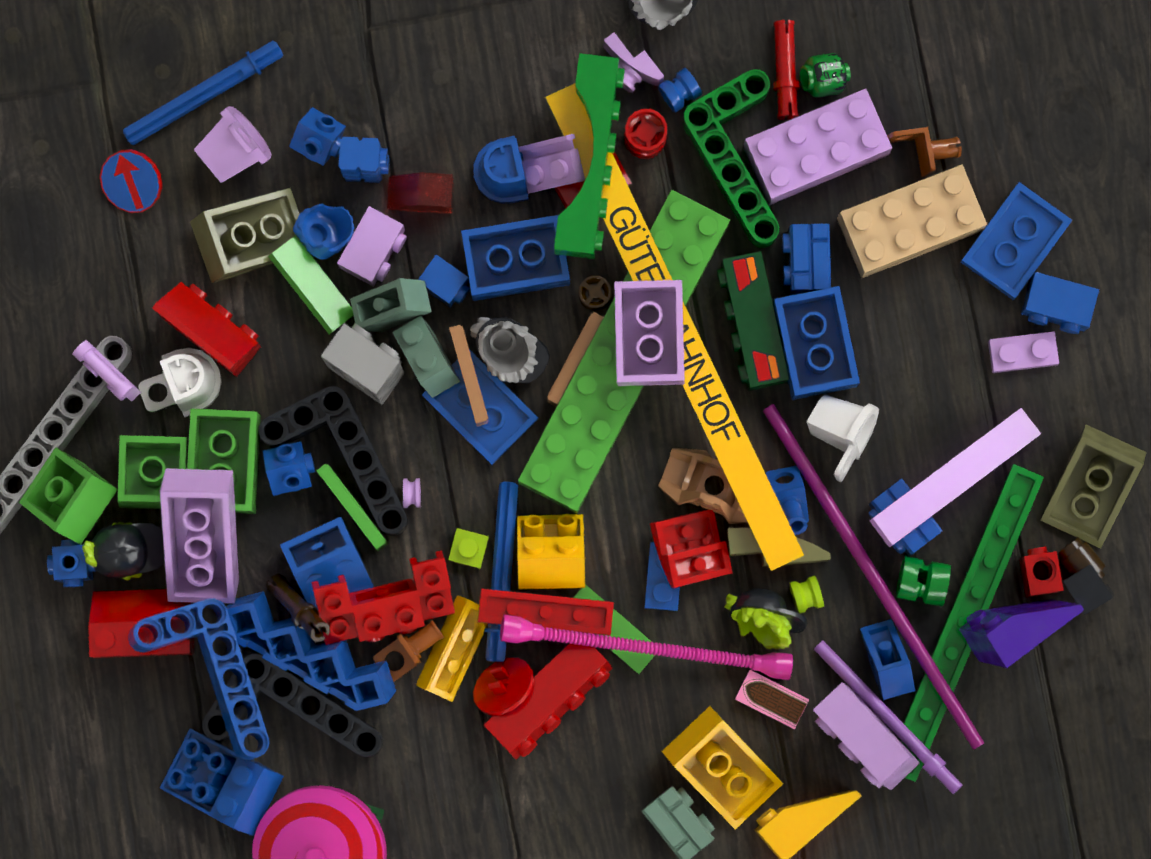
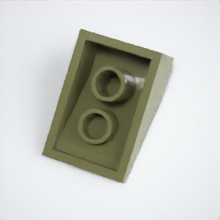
M291 188L203 211L190 221L211 283L239 276L273 264L268 256L295 236L293 226L300 215Z
M1086 424L1040 521L1072 536L1079 537L1081 540L1101 549L1144 465L1146 452Z

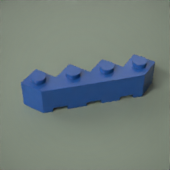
M264 591L236 598L234 604L229 603L226 606L237 642L240 646L244 648L247 646L262 654L263 659L284 671L288 669L304 678V682L323 693L328 694L329 692L345 701V705L353 710L358 711L386 704L395 694L396 688L387 660L356 668L347 640L327 645L325 643L315 645L309 634L304 629L296 626L292 618L274 622Z

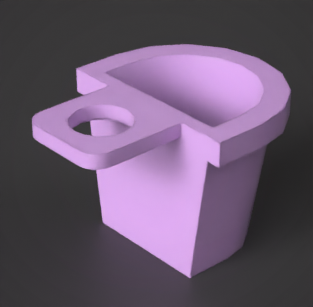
M230 106L220 113L223 118L194 149L220 183L258 161L264 164L272 155L268 145L257 129L240 111Z

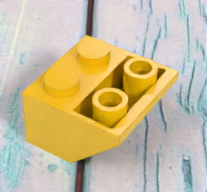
M583 514L517 516L519 589L585 588Z

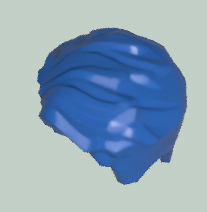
M322 203L304 209L293 226V232L306 247L307 252L323 260L341 252L351 240L354 233L353 217L342 206L330 207Z

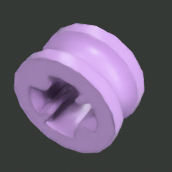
M619 62V68L625 69L623 89L633 93L635 90L634 84L641 83L642 77L627 64Z
M407 478L403 479L404 508H408L411 504H414L416 508H421L420 478H416L414 482L408 481Z

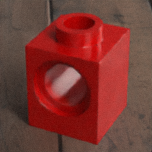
M1047 547L1033 548L1027 550L1028 556L1019 558L1026 597L1064 591L1057 551L1048 552ZM1036 562H1042L1048 567L1049 574L1045 580H1039L1034 576L1033 566Z

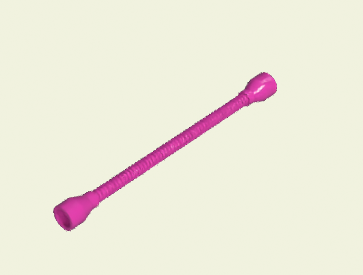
M503 615L500 629V641L521 643L543 639L545 641L547 639L548 641L552 640L553 642L561 641V643L565 641V643L569 642V644L573 643L574 645L582 644L584 646L586 644V646L603 647L604 649L607 647V649L628 650V652L632 651L633 653H649V655L653 653V655L657 654V656L661 655L663 657L670 656L672 658L674 656V658L678 657V659L699 660L700 662L703 660V662L720 663L721 665L724 663V665L728 664L729 666L749 667L753 671H760L771 678L782 680L790 679L793 668V655L788 653L772 652L764 655L753 654L745 656V654H733L732 652L724 651L720 653V651L704 650L703 648L695 649V647H692L691 649V647L674 646L673 644L670 646V644L653 643L652 641L649 643V641L645 642L643 640L641 642V640L637 641L636 639L628 638L624 640V638L620 639V637L616 638L615 636L605 635L603 637V635L586 634V632L582 634V632L565 631L564 629L562 631L561 629L557 630L556 628L548 627L544 629L542 625L533 624L519 616Z

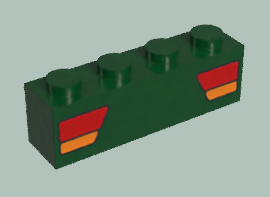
M761 251L722 259V268L717 269V277L720 288H726L729 300L724 301V309L727 320L733 319L736 332L730 333L734 352L740 351L742 364L737 365L741 384L747 383L748 391L787 383L789 376Z

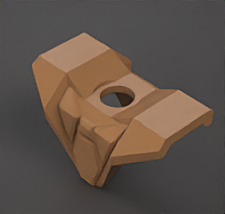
M671 449L669 460L658 485L677 505L691 503L696 506L700 505L708 510H713V512L723 515L729 524L748 523L717 459L712 458L706 450ZM711 476L721 478L724 483L723 491L718 495L709 494L704 487L707 478Z

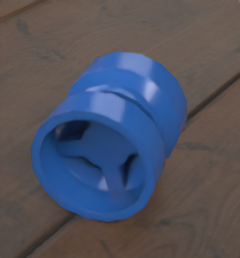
M686 68L676 73L673 83L665 80L657 86L663 99L674 113L684 107V100H696L703 94L697 81Z

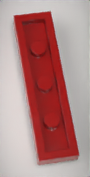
M481 589L477 623L501 625L503 615L522 617L533 624H540L544 629L548 627L556 628L557 630L561 629V631L564 629L565 631H578V633L586 632V634L593 633L595 635L610 636L614 602Z

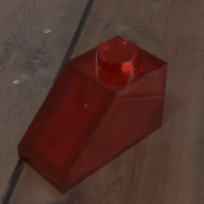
M419 172L389 176L387 210L452 214L454 195L453 174Z

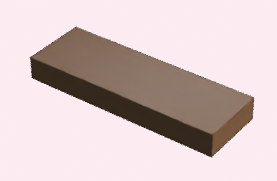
M595 312L591 313L547 396L549 404L555 407L558 406L604 319L603 316Z
M463 326L450 327V333L476 426L488 424V415Z

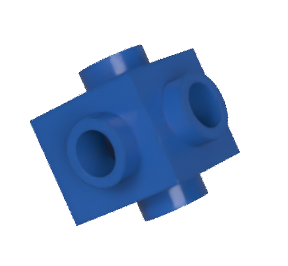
M312 107L299 121L289 147L303 154L309 160L323 166L331 156L336 158L339 155L340 140L346 126L336 121L333 117Z
M301 441L263 450L265 470L273 496L312 487L310 473L315 472V466L311 453L305 454Z
M71 539L61 540V546L52 547V555L47 556L48 573L54 576V581L63 582V587L83 586V581L93 580V572L97 570L85 562L83 545ZM68 556H72L75 559V565L70 569L66 568L65 558Z

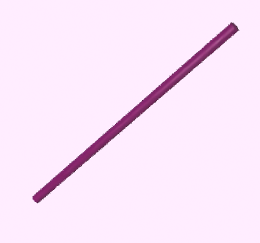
M774 404L763 410L765 416L970 746L974 750L983 745L984 741L777 408Z

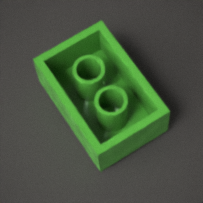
M191 409L187 469L233 470L235 513L256 514L261 415L255 411Z

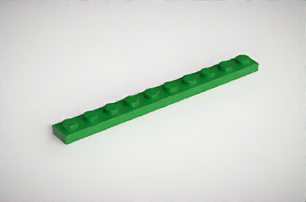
M1015 464L1009 470L931 655V658L953 692L971 652V648L959 628L967 623L966 619L972 613L978 610L989 609L1044 479L1043 476ZM925 672L903 724L929 750L947 707ZM904 744V746H905V747L916 757V759L920 762V764H918V765L905 777V778L908 779V780H911V781H913V782H916V780H917V778H918V775H919V773H920V771H921V768H922V766H923V763H922V762L920 761V759Z

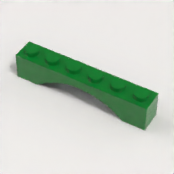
M579 53L575 89L585 106L592 125L594 137L593 157L582 189L572 203L558 216L554 253L556 255L594 259L595 250L602 251L604 231L598 230L599 219L606 218L608 198H602L604 185L610 186L612 166L607 165L608 153L615 152L617 133H611L612 120H619L621 101L615 100L616 88H623L625 69L619 68V58Z

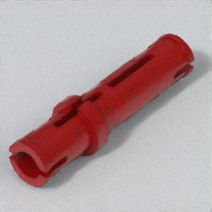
M778 20L773 23L777 81L774 83V91H777V118L784 120L785 116H787V120H792L799 117L797 111V90L800 89V83L796 80L794 21L787 20V24H785V20Z

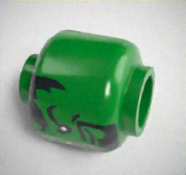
M836 53L810 56L806 60L805 65H802L800 68L802 88L815 98L841 94L846 87V82H849L851 78L848 63H844L842 58Z

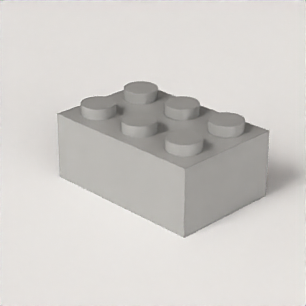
M344 323L321 357L330 370L383 405L405 374L401 366L402 361L398 353L382 342L379 347L375 345L373 338L370 337L371 334L359 325L354 324L351 328Z

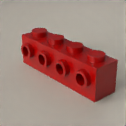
M568 644L534 677L531 692L522 704L513 711L502 715H493L484 726L515 760L520 756L525 757L537 746L536 741L545 732L549 734L561 723L560 718L569 709L573 711L584 702L586 698L584 695L593 686L597 688L610 676L609 671L612 667L608 660L594 646Z

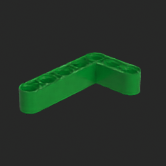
M753 69L687 106L684 112L683 126L750 242L758 248H767L775 242L778 236V221L721 126L765 100L770 88V80L765 72ZM755 80L762 84L763 91L758 94H752L746 89L745 85L749 81ZM723 96H728L734 100L735 107L730 110H724L719 107L717 100ZM700 112L705 115L707 122L702 126H695L690 122L689 116L692 113ZM717 140L722 144L723 151L718 154L709 153L705 144L708 141ZM727 168H733L738 171L740 178L735 182H728L723 178L722 171ZM743 196H750L755 200L756 207L752 210H744L739 206L738 200ZM759 224L768 225L772 229V236L766 239L758 237L755 233V227Z

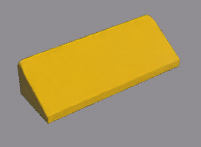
M461 596L455 598L453 603L455 613L447 616L441 629V633L445 638L440 639L434 644L416 683L418 687L451 702L454 700L484 635V628L488 626L486 623H477L479 604Z

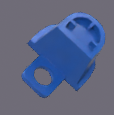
M515 136L501 138L488 143L478 153L474 162V180L479 191L488 199L500 204L529 200L522 165L524 159L522 151L519 152Z

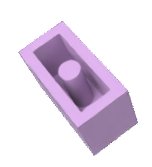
M369 206L337 262L339 268L373 287L377 280L382 282L391 267V264L387 263L393 251L399 253L406 241L407 236L403 234L405 231L404 225Z

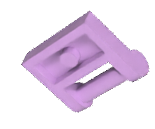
M87 340L83 341L74 350L73 356L80 362L84 361L82 364L96 377L99 375L108 384L106 387L120 401L126 397L133 401L141 393Z

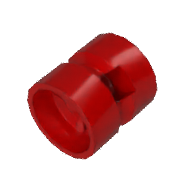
M652 109L635 111L628 118L625 125L624 142L628 151L635 157L650 159L657 156L663 150L667 139V123L664 117Z

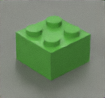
M120 435L117 500L119 508L161 509L160 490L165 469H187V437Z
M55 447L19 503L54 531L81 545L118 489L83 462Z

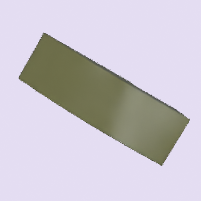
M727 528L729 556L761 554L762 567L769 566L751 528ZM796 537L804 556L785 565L828 562L831 560L830 553Z

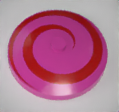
M308 786L294 790L281 797L264 814L254 835L252 857L253 859H386L387 848L379 821L369 807L360 799L338 788Z

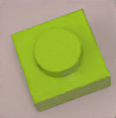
M457 528L448 560L481 569L489 536Z

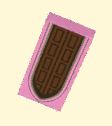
M752 670L748 671L735 697V700L792 729L796 728L809 699Z

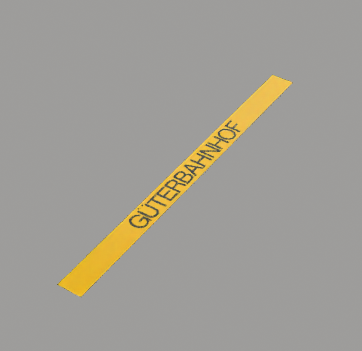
M572 84L546 96V100L563 135L575 134V139L572 140L574 148H578L586 180L593 157L594 137L585 106L576 93L575 84ZM608 153L607 165L612 166L610 186L604 185L602 198H608L606 218L603 219L632 280H673L613 154ZM683 302L685 379L683 387L772 571L804 556V553Z

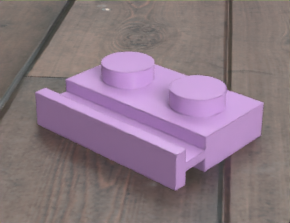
M575 134L518 147L519 152L522 151L524 159L522 165L528 194L585 181L578 148H574L572 140L575 139Z

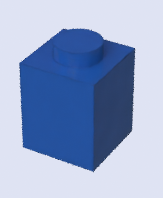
M435 255L418 279L425 281L429 294L449 308L455 302L460 304L470 291V288L467 286L469 277L438 255Z

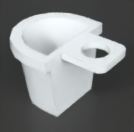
M185 348L162 355L160 364L164 373L140 382L138 386L144 405L149 412H156L177 404L184 417L190 416L191 409H206L212 405L219 395L222 381L220 369L212 357L202 350ZM158 383L163 384L167 388V397L161 402H153L148 394L150 387Z
M824 395L813 409L807 420V425L811 435L845 452L834 473L836 480L842 482L853 461L860 458L876 425L879 408L870 403L863 407Z

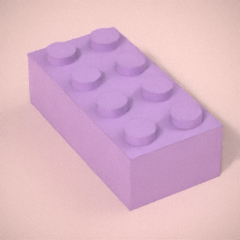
M863 89L746 138L743 145L768 205L886 157L892 150L890 141L867 89Z
M165 469L160 497L168 602L197 603L214 598L222 603L234 604L239 583L233 470Z

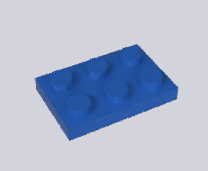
M1018 182L963 257L961 263L1014 300L1069 226L1072 219Z
M469 349L488 415V424L476 426L458 359L452 366L460 382L434 398L427 391L422 396L493 465L539 418L497 376H492L491 372H488L487 366Z

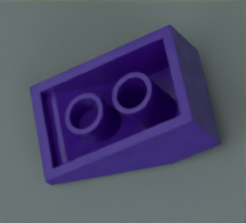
M1049 599L978 610L967 617V623L960 627L959 630L979 662L1008 668L1084 611L1081 604Z

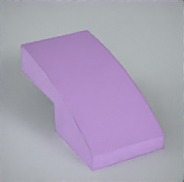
M615 33L604 39L603 47L610 56L619 58V62H623L634 69L642 77L643 81L655 86L663 82L664 75L645 50L636 57H633Z

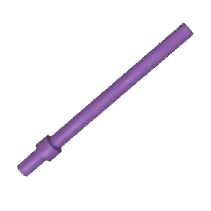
M824 640L814 648L821 658L924 764V770L931 777L935 775L952 794L956 793L963 786L945 767L946 762L938 754L933 755Z

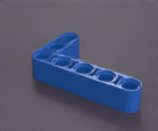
M214 598L206 599L144 618L137 622L129 631L128 641L134 650L141 653L197 637L235 754L243 760H253L263 755L268 749L269 737L224 603ZM204 608H211L215 611L217 615L215 624L207 623L203 619L202 611ZM177 617L184 622V633L178 634L172 630L170 626L172 618ZM146 627L152 631L154 637L152 643H143L139 639V628ZM214 640H222L226 644L227 653L225 656L217 655L214 652L212 646ZM229 671L236 675L237 686L235 688L225 685L223 682L224 672ZM236 703L243 704L246 707L248 715L245 720L235 717L233 708ZM246 735L256 738L258 742L256 752H249L245 748L244 738Z

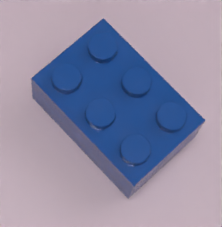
M559 215L461 231L473 301L569 286L570 277L566 256L554 253Z
M840 286L774 299L773 307L788 371V384L792 400L856 388L860 381Z

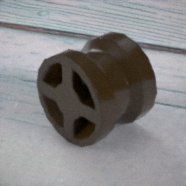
M590 276L583 280L579 287L581 305L590 311L603 310L611 300L609 282L600 276Z

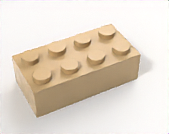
M963 164L841 211L837 217L861 279L982 232L987 226Z

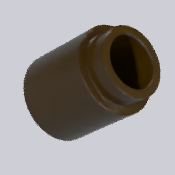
M1079 537L1075 538L1057 553L1062 558L1061 564L1071 576L1088 565L1094 566L1101 579L1105 576L1102 570L1106 565L1086 541L1083 543Z

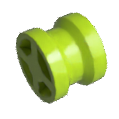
M815 575L808 577L802 583L797 581L789 583L792 599L798 613H804L810 607L817 609L824 607L822 593Z

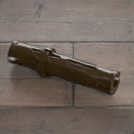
M275 574L271 576L276 586L268 580L266 588L292 615L294 624L304 629L313 641L320 642L324 640L325 637L319 630L322 629L326 635H329L330 626L321 619L318 609L311 603L306 602L283 575Z

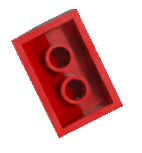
M180 282L157 301L152 309L163 320L231 374L238 377L261 348L260 344L255 341L259 335L244 323L240 328L230 321L233 315L220 304L212 307L204 300L208 295L192 283L188 288Z
M167 589L93 592L89 617V657L195 655L194 638L143 653L134 650L128 641L130 629L140 620L193 604V602H168ZM177 617L171 619L170 626L172 630L178 634L184 633V622ZM146 627L139 628V639L143 643H152L154 638L152 631Z

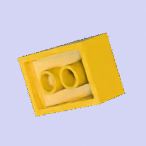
M711 706L662 751L671 764L734 829H737L783 785V782Z
M848 790L781 807L776 811L773 808H769L756 820L759 826L754 830L779 859H790L859 799L861 795L858 791Z

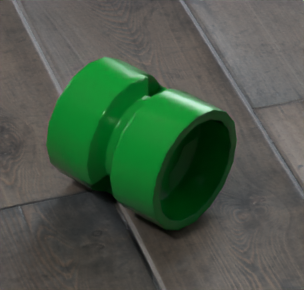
M904 556L897 582L896 598L916 601L920 597L925 604L943 607L950 581L951 565L934 561L929 565H925L923 559ZM924 578L923 584L917 582V579Z

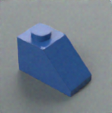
M892 619L860 628L872 672L883 700L915 691L911 664Z

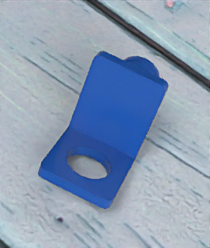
M792 466L767 471L766 476L794 535L803 533L807 529L806 523L809 521L805 486L798 467ZM782 476H791L794 478L789 483L782 484L776 482V480Z

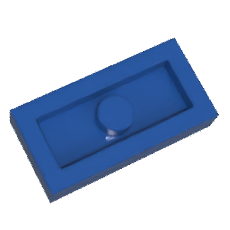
M650 542L644 608L678 611L680 587L671 588L662 568L655 543Z

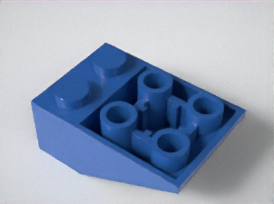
M341 517L280 544L306 601L316 608L311 582L318 581L319 586L339 582L337 576L344 575L349 593L374 587L348 528Z
M189 729L160 789L225 825L254 836L258 824L266 813L284 776L255 760L240 759L233 749L193 729Z

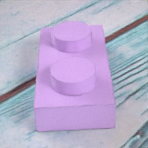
M1055 331L988 340L992 373L1056 366L1059 364Z

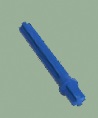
M271 41L251 54L247 51V56L124 128L123 132L126 139L131 145H135L255 73L262 74L260 70L282 58L283 53L275 41Z
M500 482L491 590L510 591L518 497V485L514 482ZM488 624V628H484V632H487V661L504 662L506 642L500 641L501 625Z

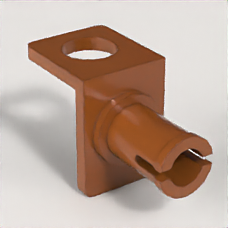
M928 127L894 131L887 135L890 143L915 140L922 177L928 176L936 170L934 160L958 158L962 153L961 146L956 147V144L961 143L958 137L932 141Z
M432 620L409 638L407 635L405 637L402 634L398 635V639L375 654L373 660L377 663L385 661L386 656L390 652L397 651L401 653L404 657L403 667L397 671L390 670L393 682H395L422 663L420 660L422 652L445 637Z

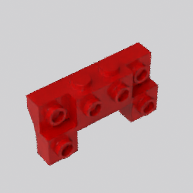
M442 551L435 552L436 558L417 562L416 557L410 558L413 578L352 593L348 591L344 575L337 576L339 582L319 586L318 581L311 582L319 616L330 626L329 635L322 631L325 637V644H332L356 637L359 638L360 642H377L387 635L412 633L417 628L425 626V620L454 614L455 610L450 591L451 586Z

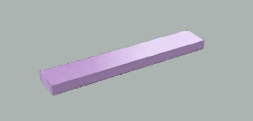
M1020 408L870 520L871 524L890 548L1041 435V433L1024 410Z

